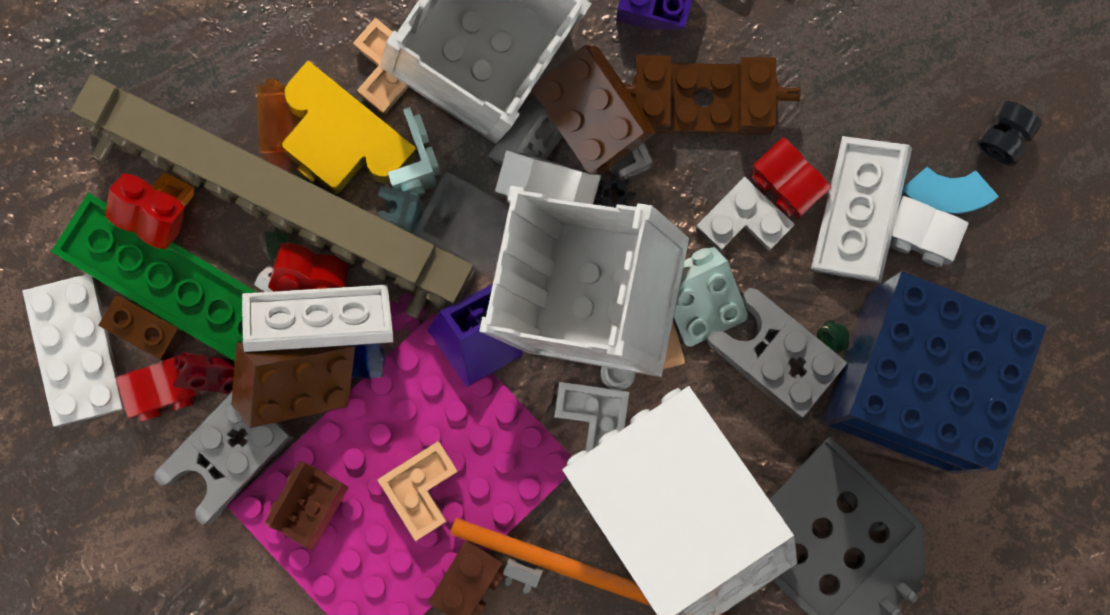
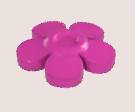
M402 293L399 296V304L396 301L389 302L391 316H395L391 319L392 330L396 332L401 331L404 325L409 332H413L421 325L418 319L405 314L413 298L409 293ZM425 306L423 307V309H422V311H421L419 317H422V316L425 315V313H426V308H425Z

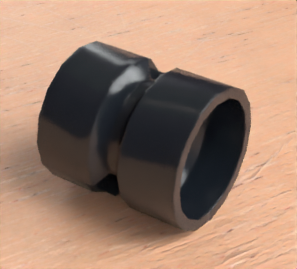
M1003 101L992 117L994 125H988L976 143L978 148L991 159L1007 166H1015L1026 150L1024 142L1032 141L1041 127L1042 121L1027 107L1017 102Z

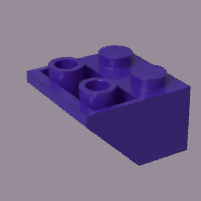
M620 0L616 21L648 30L684 29L692 0Z
M493 284L440 311L427 329L466 387L516 361L523 355L522 350L480 332L482 317L487 315Z

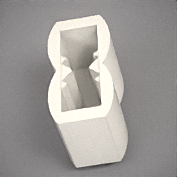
M903 196L900 199L890 247L907 254L910 250L916 251L923 255L922 260L924 262L942 267L943 263L950 264L954 261L969 223L949 213L936 210L920 201Z

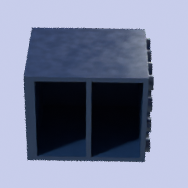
M901 271L867 293L843 357L847 364L836 376L820 424L950 474L996 471L1047 326Z

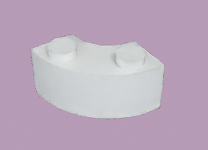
M506 150L495 191L508 196L510 186L524 187L533 193L543 194L550 199L593 204L601 176L597 174L589 175L587 171Z

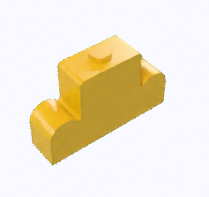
M307 60L285 87L284 95L289 110L296 117L303 119L283 141L282 146L286 155L299 165L296 171L310 183H313L316 179L333 194H339L365 164L367 165L369 175L374 181L383 184L391 183L387 172L409 165L417 156L416 147L310 61Z

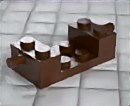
M636 55L632 84H624L656 132L667 134L771 135L776 127V108L779 101L800 102L801 96L799 94L801 92L800 87H779L776 77V57H741L738 64L671 63V56ZM701 90L707 91L712 96V104L708 107H699L695 104L693 95Z

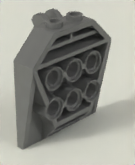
M829 436L769 499L794 534L795 544H802L806 550V557L801 563H797L773 581L808 615H903L897 605L904 598L914 603L919 598L916 594L923 587L920 583L925 577L923 524ZM849 492L855 497V507L849 512L844 513L839 510L836 502L841 493ZM818 518H825L830 523V532L823 538H817L812 532V524ZM875 522H881L886 527V536L880 542H873L868 534L870 526ZM851 548H857L862 555L861 563L854 568H849L844 563V554ZM826 574H832L837 579V588L829 594L822 593L819 589V580Z

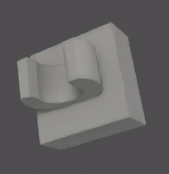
M510 556L503 575L506 576L505 585L510 587L513 579L525 583L523 593L527 594L532 587H537L544 568Z

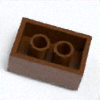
M582 46L539 80L531 89L589 175L604 173L657 133L597 46Z
M243 342L236 343L231 405L249 428L348 407L355 346L344 345L244 352Z

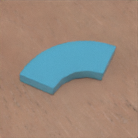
M928 167L908 182L902 190V195L920 201L936 210L957 215L981 209L999 197L977 171L965 177L947 178L937 175Z

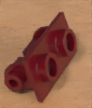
M183 352L174 358V368L178 369L180 373L172 386L175 388L230 394L233 390L235 361L212 357L209 361L210 364H208L206 356Z

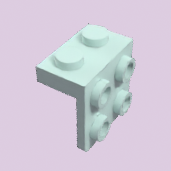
M410 107L403 110L421 161L387 173L398 199L405 198L406 201H412L423 197L426 194L425 190L438 186L435 176L441 173L432 146L424 148L423 144L428 143L429 139L420 114L413 116Z
M714 246L700 249L693 253L692 257L684 261L673 318L686 346L691 347L705 341L712 332H724L746 321L748 317L729 263Z

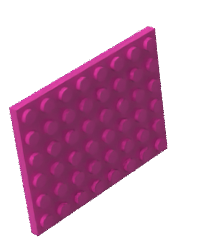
M435 312L350 390L348 407L328 411L227 506L327 615H424L432 607L428 601L466 541L450 535L455 518L507 535L567 477L562 469L568 466L567 462L572 456L493 373L469 387L465 386L427 330L437 316ZM439 441L458 470L457 473L428 491L447 522L415 541L377 479ZM299 461L312 465L349 486L314 551L305 548L285 534L265 525L271 506L278 500L287 484L289 474L296 468ZM472 543L487 553L491 550L481 545Z

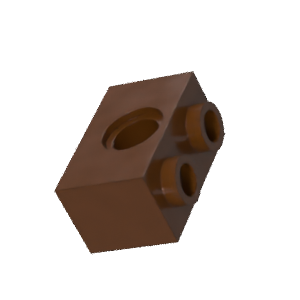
M115 295L98 325L162 361L173 358L186 335L185 331L118 295Z

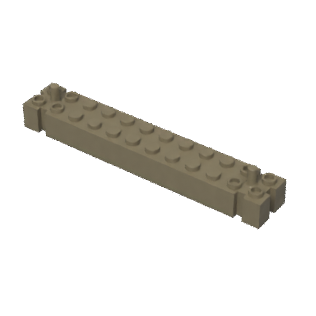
M90 74L70 110L80 118L78 125L100 139L92 153V157L104 162L114 143L118 145V148L135 157L141 152L140 156L147 159L151 165L168 173L171 167L173 168L172 172L180 176V179L188 184L199 188L200 184L203 183L205 184L204 188L209 190L210 194L227 203L234 199L236 200L235 203L248 214L259 219L264 214L268 216L267 220L271 221L272 225L288 234L296 230L299 232L298 235L304 238V241L321 250L326 245L331 248L330 251L335 254V257L350 265H354L355 261L362 263V267L366 269L368 274L382 281H385L387 276L394 279L397 288L413 296L405 314L414 319L419 317L427 300L430 305L440 310L463 300L476 275L473 264L449 252H445L435 247V245L131 93H127L93 74Z

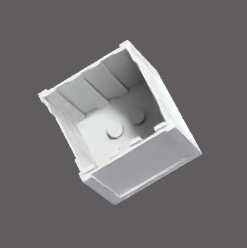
M418 0L398 32L394 30L387 40L380 68L494 144H497L512 127L520 115L518 110L531 92V89L537 83L565 38L582 19L592 3L587 0Z
M510 186L507 199L510 202L487 315L482 317L480 332L533 355L662 377L689 237L652 205L637 203V207L617 204L616 208L550 199L543 194L530 192L524 187Z

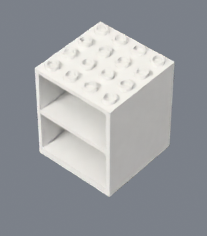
M690 386L682 391L680 388L669 392L661 400L662 404L653 410L645 409L637 413L630 420L631 424L620 432L613 430L604 435L599 440L600 445L588 453L581 451L568 460V466L562 470L657 615H721L797 564L795 538Z

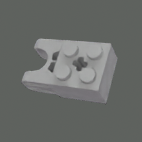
M748 288L743 294L742 300L745 308L756 320L757 333L755 337L749 341H738L723 331H716L708 336L706 339L711 349L742 373V376L796 420L801 419L845 367L847 362L760 291ZM789 360L792 363H799L801 375L796 374L792 377L789 374L791 367L787 364Z
M232 392L161 465L154 477L160 485H173L189 472L196 471L201 474L206 480L207 492L204 500L195 510V517L203 526L213 522L295 438L279 422L249 428L231 405ZM246 430L248 433L244 437L248 440L246 445H236V433Z

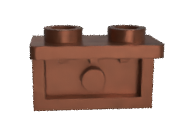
M299 461L296 468L289 474L287 484L278 500L271 506L265 525L285 534L305 548L314 551L349 486L320 469Z
M466 540L428 603L447 615H480L486 605V602L481 600L488 587L495 590L503 577L504 571L499 569L503 561Z

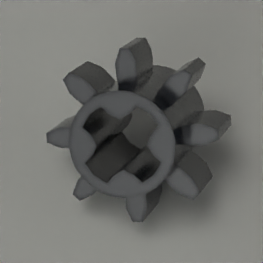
M612 174L610 181L606 184L602 180L599 181L598 188L601 190V193H596L594 201H600L601 206L616 208L617 204L629 206L626 200L634 199L636 193L627 192L629 179L620 182L616 180L615 174ZM612 189L616 190L618 196H621L618 199V203L615 204L611 203L609 197H605L609 195V191Z

